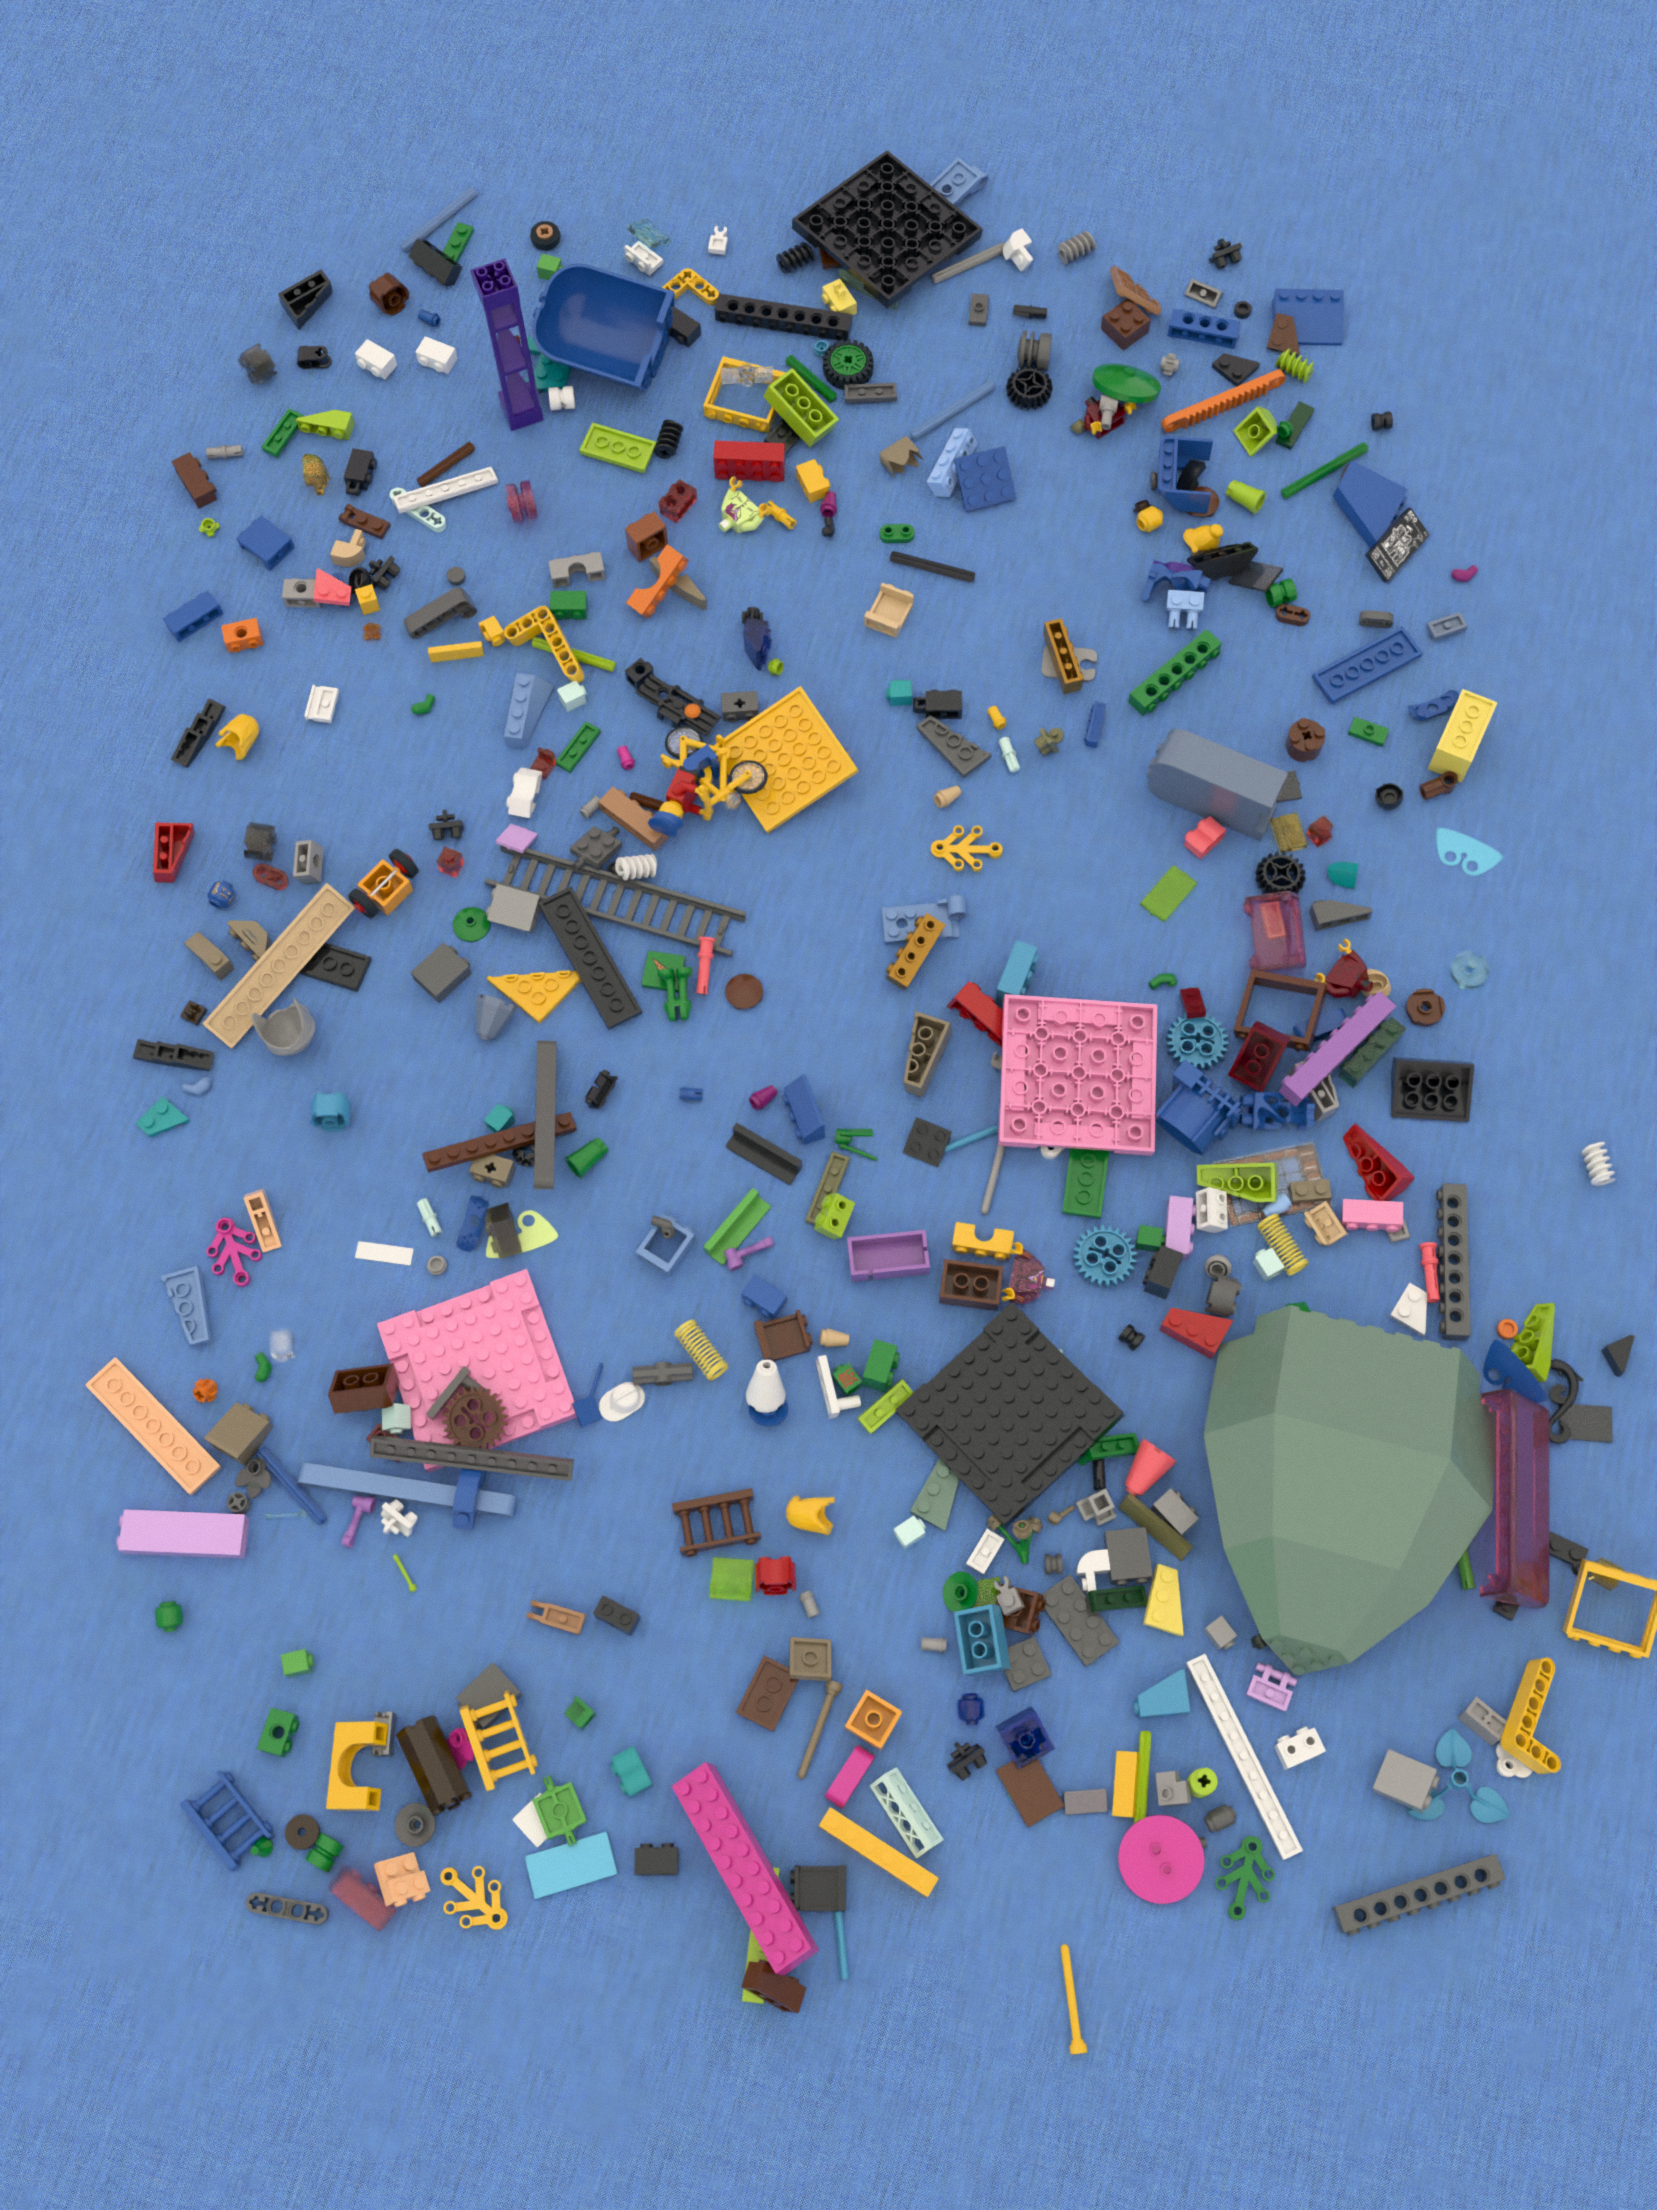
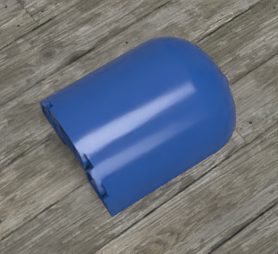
M570 264L556 271L547 282L544 292L540 294V308L536 307L533 313L532 334L540 352L554 363L641 391L648 389L652 382L651 377L655 378L669 341L668 328L672 327L674 317L672 314L673 308H671L675 306L674 291L588 264Z

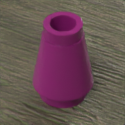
M832 491L826 493L820 506L822 516L833 517L837 513L836 493Z
M770 1085L752 1093L749 1102L755 1110H762L778 1092L773 1085Z

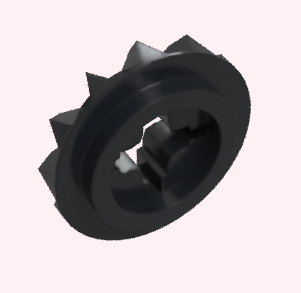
M535 1143L513 1149L514 1160L519 1165L525 1167L534 1165ZM531 1146L530 1149L533 1153H528L525 1156V1152L522 1149H527Z

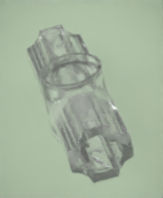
M746 363L738 368H721V384L741 383L744 387H750L754 383L773 382V366L753 367L751 364Z

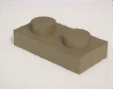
M1329 1179L1290 1182L1289 1184L1292 1203L1331 1200L1332 1198Z

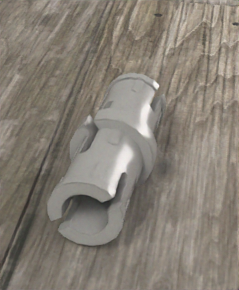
M241 444L234 446L222 445V447L206 448V454L208 459L222 457L228 459L231 456H243V449Z

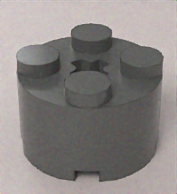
M1214 1273L1213 1277L1216 1280L1210 1283L1206 1298V1304H1209V1308L1205 1307L1204 1311L1224 1317H1229L1230 1314L1234 1315L1237 1303L1234 1302L1235 1295L1240 1294L1242 1284L1238 1283V1279Z

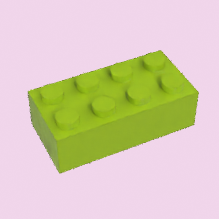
M793 368L769 385L763 396L809 448L831 432L839 421V418Z

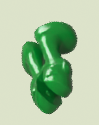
M692 967L676 969L679 999H676L674 970H657L658 977L663 979L666 984L667 1002L664 1003V1011L667 1013L670 1022L676 1021V1006H680L682 1021L689 1018L691 1001L687 999V980L693 973Z

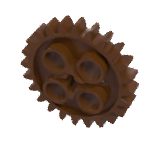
M471 1386L470 1392L463 1388V1395L456 1392L457 1399L450 1398L452 1405H445L449 1412L443 1413L444 1416L448 1417V1420L442 1423L448 1424L444 1432H451L448 1439L455 1438L453 1445L461 1443L460 1446L481 1448L482 1446L488 1449V1444L496 1446L494 1439L502 1440L499 1433H506L502 1426H507L508 1423L504 1422L503 1419L509 1417V1415L503 1414L507 1407L500 1406L503 1399L496 1401L497 1393L490 1396V1389L483 1393V1387H479L476 1392L475 1387ZM476 1399L479 1402V1407L473 1411L470 1408V1403ZM462 1407L466 1408L470 1414L478 1416L477 1419L486 1425L489 1431H486L479 1423H472L473 1418L464 1413ZM489 1412L494 1414L492 1423H487L485 1420V1416ZM463 1415L466 1418V1423L460 1427L457 1424V1418ZM475 1428L481 1430V1436L478 1439H474L472 1436Z

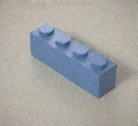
M516 674L504 734L507 747L525 749L534 731V726L539 721L541 712L555 688L535 675Z

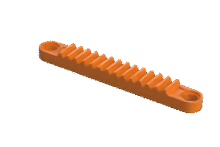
M1281 369L1275 370L1170 414L1161 421V426L1166 433L1182 427L1187 429L1188 425L1194 426V422L1199 424L1200 420L1206 421V417L1211 419L1212 415L1218 416L1219 412L1223 414L1225 409L1230 411V408L1233 407L1235 409L1237 404L1242 406L1243 402L1248 403L1249 399L1254 401L1255 396L1257 398H1260L1261 394L1266 396L1267 391L1282 385L1286 380V376Z

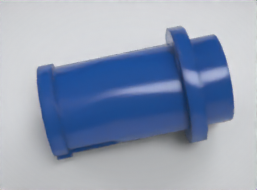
M421 309L418 313V319L429 323L430 326L435 327L440 324L441 318L437 313L432 314L424 309Z
M684 1086V1088H680L679 1099H683V1101L685 1099L702 1101L703 1088H686Z

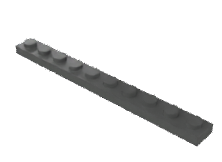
M372 1435L370 1443V1457L566 1481H572L574 1459L376 1435Z

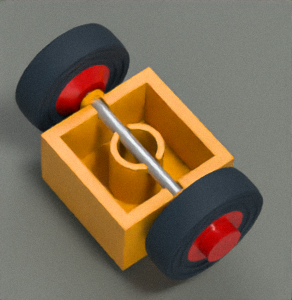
M394 849L389 854V859L394 864V868L382 859L357 884L359 890L355 888L348 895L350 901L354 904V908L371 919L379 912L378 908L388 916L413 891L410 881L401 873L412 879L418 874L419 870L413 859L399 849Z

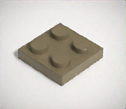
M790 1637L789 1679L831 1681V1640Z

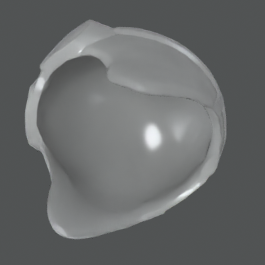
M293 998L295 1004L282 1010H276L270 1014L268 1019L261 1017L257 1013L251 1015L252 1023L259 1037L269 1051L275 1055H297L305 1050L313 1039L315 1021L310 1015L308 1008L300 1004L295 998Z

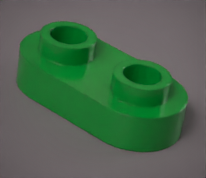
M887 524L880 528L879 536L884 543H909L914 539L915 530L909 524Z

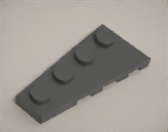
M931 715L916 725V729L963 778L991 758L989 752H984L975 743H970L964 739V736L951 731L948 726Z

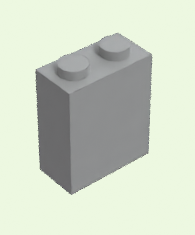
M497 884L491 894L492 904L487 908V920L534 933L540 912L538 902L542 901L543 897Z
M1388 1749L1373 1790L1376 1794L1423 1813L1425 1808L1429 1809L1432 1797L1430 1795L1433 1789H1437L1440 1777H1438L1437 1769Z

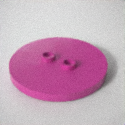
M1151 1815L1138 1820L1126 1831L1119 1846L1118 1863L1125 1883L1137 1896L1152 1903L1168 1904L1185 1898L1196 1888L1204 1870V1852L1196 1833L1186 1823L1169 1815Z

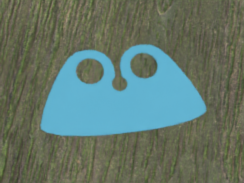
M1446 828L1437 829L1438 855L1440 860L1446 865H1457L1461 860V854L1466 853L1467 858L1462 862V869L1468 875L1477 876L1488 871L1503 859V856L1498 851L1474 838ZM1448 851L1454 852L1456 860L1453 862L1447 861L1444 857L1445 853ZM1469 861H1474L1478 864L1476 871L1471 872L1467 869L1466 865Z

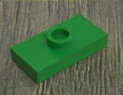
M1355 717L1348 735L1383 747L1389 729Z

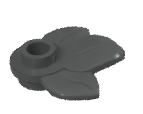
M260 1458L250 1460L247 1467L241 1469L237 1476L235 1486H247L248 1495L251 1499L261 1493L262 1487H270L271 1475L266 1470L265 1461Z

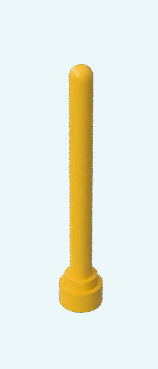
M1063 1944L1060 1950L1073 2038L1071 2045H1069L1070 2055L1088 2053L1087 2044L1084 2043V2039H1081L1069 1947Z

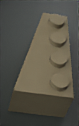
M915 1011L903 1083L906 1092L924 1097L951 1037L952 1028L950 1022Z

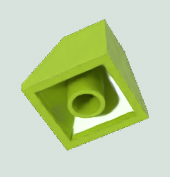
M1257 406L1233 432L1249 456L1252 457L1277 433V422L1268 409Z

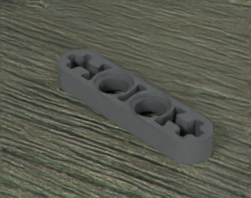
M252 1893L246 1900L247 1909L253 1913L316 1925L324 1924L329 1918L328 1909L320 1904L262 1893ZM259 1897V1901L267 1902V1898H270L267 1903V1912H264L266 1908L264 1906H257L254 1909L255 1905L252 1904V1900H256ZM279 1900L282 1902L283 1908L279 1913H274L272 1911V1904ZM297 1904L302 1905L304 1909L303 1914L299 1917H295L292 1913L293 1907ZM308 1906H311L309 1911L318 1912L319 1908H321V1912L324 1913L323 1918L320 1917L316 1921L317 1918L315 1916L308 1915V1920H306Z

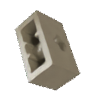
M490 1155L473 1160L469 1172L473 1180L484 1183L486 1181L497 1188H502V1186L508 1188L516 1166L512 1160Z

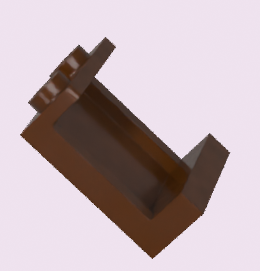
M797 1310L795 1314L764 1323L761 1320L754 1322V1328L764 1360L767 1359L774 1362L811 1351L810 1345L813 1344L811 1334L806 1333L805 1326H808L805 1314L801 1315L800 1310Z

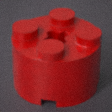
M782 1556L779 1559L761 1557L758 1559L759 1562L755 1564V1591L759 1593V1590H762L764 1595L776 1596L787 1594L789 1589H792V1592L796 1591V1564L791 1561V1557Z

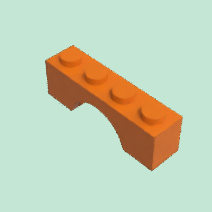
M668 544L657 558L661 568L658 581L647 589L636 588L626 602L646 618L654 614L656 606L666 597V592L676 583L677 576L685 570L689 561Z

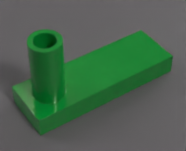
M1128 1433L1102 1437L1077 1462L1084 1466L1092 1460L1136 1455L1139 1447L1136 1434Z

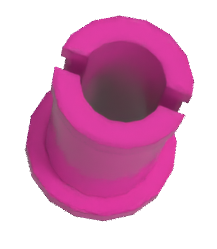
M619 747L617 753L621 759L622 768L625 770L632 769L635 766V760L631 758L628 747Z

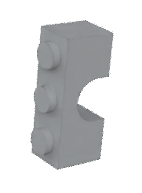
M591 552L586 555H574L568 558H556L548 561L553 588L571 586L570 578L576 572L585 573L588 582L606 580L601 552Z

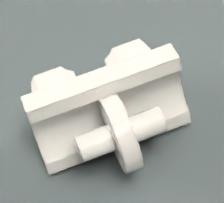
M397 1499L390 1504L385 1502L381 1507L383 1509L381 1512L383 1517L381 1523L385 1525L383 1532L389 1534L392 1531L397 1535L400 1531L408 1538L412 1534V1529L418 1517L413 1512H409L403 1517L400 1512L404 1506Z

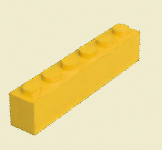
M831 1807L819 1824L820 1829L926 1898H928L939 1879Z

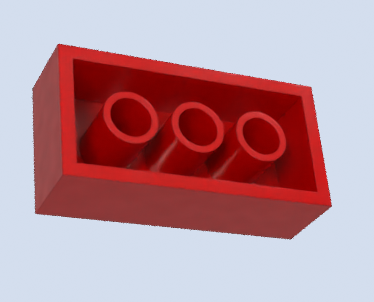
M715 440L713 454L715 479L726 480L736 477L737 480L784 482L786 466L785 443Z

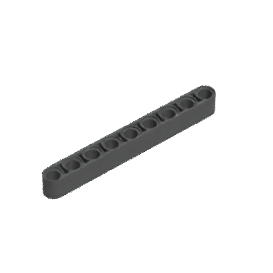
M537 1041L534 1189L554 1190L557 1041Z

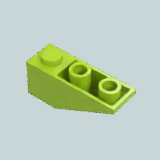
M331 410L296 419L300 431L349 440L355 424L352 413L340 410Z

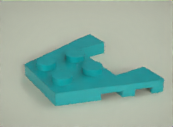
M528 336L527 341L530 354L540 356L534 373L537 391L549 392V388L559 387V389H562L564 386H567L572 368L550 361L540 352L534 339Z

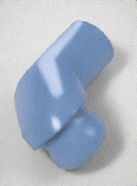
M204 1077L196 1084L184 1083L182 1090L183 1092L202 1095L210 1088L212 1082L208 1077Z

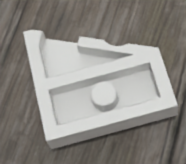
M1409 1283L1389 1317L1423 1337L1426 1332L1427 1293Z

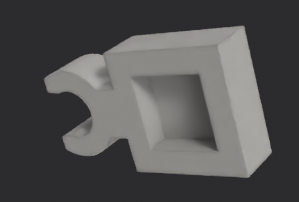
M1004 1576V1586H1000L998 1581H994V1586L1001 1592L996 1597L1004 1615L1008 1616L1025 1606L1017 1588L1013 1587L1010 1589L1011 1580Z

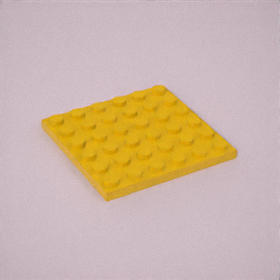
M801 686L724 738L725 748H728L731 753L730 759L727 760L728 775H730L732 768L736 764L748 760L759 762L768 773L767 783L760 791L753 794H742L767 833L859 772ZM745 764L735 770L733 781L743 775L746 770L751 771L753 782L743 787L742 790L756 789L764 780L763 771L756 765Z

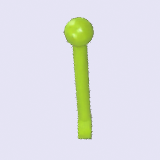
M397 1554L393 1555L409 1585V1591H416L417 1587L410 1580Z

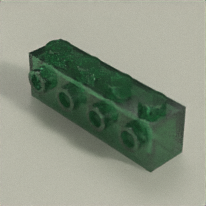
M1393 1017L1388 1021L1384 1020L1377 1028L1379 1031L1376 1034L1371 1033L1365 1040L1366 1044L1364 1047L1359 1046L1353 1053L1354 1057L1351 1060L1347 1059L1341 1065L1342 1071L1339 1077L1353 1089L1404 1035L1406 1028Z

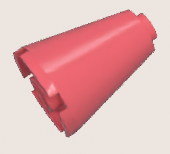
M1143 1438L1124 1483L1127 1486L1126 1491L1135 1497L1137 1494L1142 1496L1174 1466L1176 1460Z

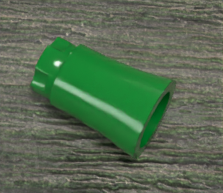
M598 1137L593 1141H589L564 1159L571 1171L582 1179L609 1150Z

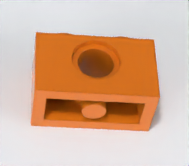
M257 618L221 625L224 643L229 653L264 645Z

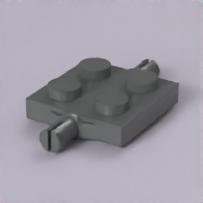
M595 826L592 827L570 847V853L579 858L572 866L576 870L583 864L592 865L597 869L622 848V842L614 838L620 832L618 827L614 826L609 832H604Z

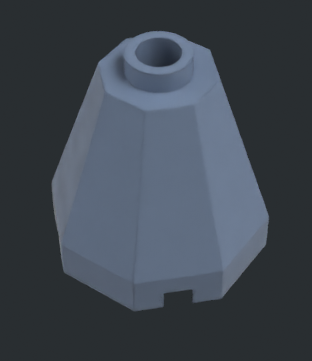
M478 993L475 1033L479 1034L478 1038L488 1042L490 1039L495 1040L514 1016L517 1007L511 1003L505 1005L504 1000Z

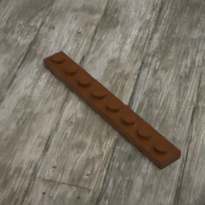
M571 1112L555 1116V1137L576 1131L577 1127ZM535 1122L422 1153V1158L426 1169L430 1173L535 1143Z

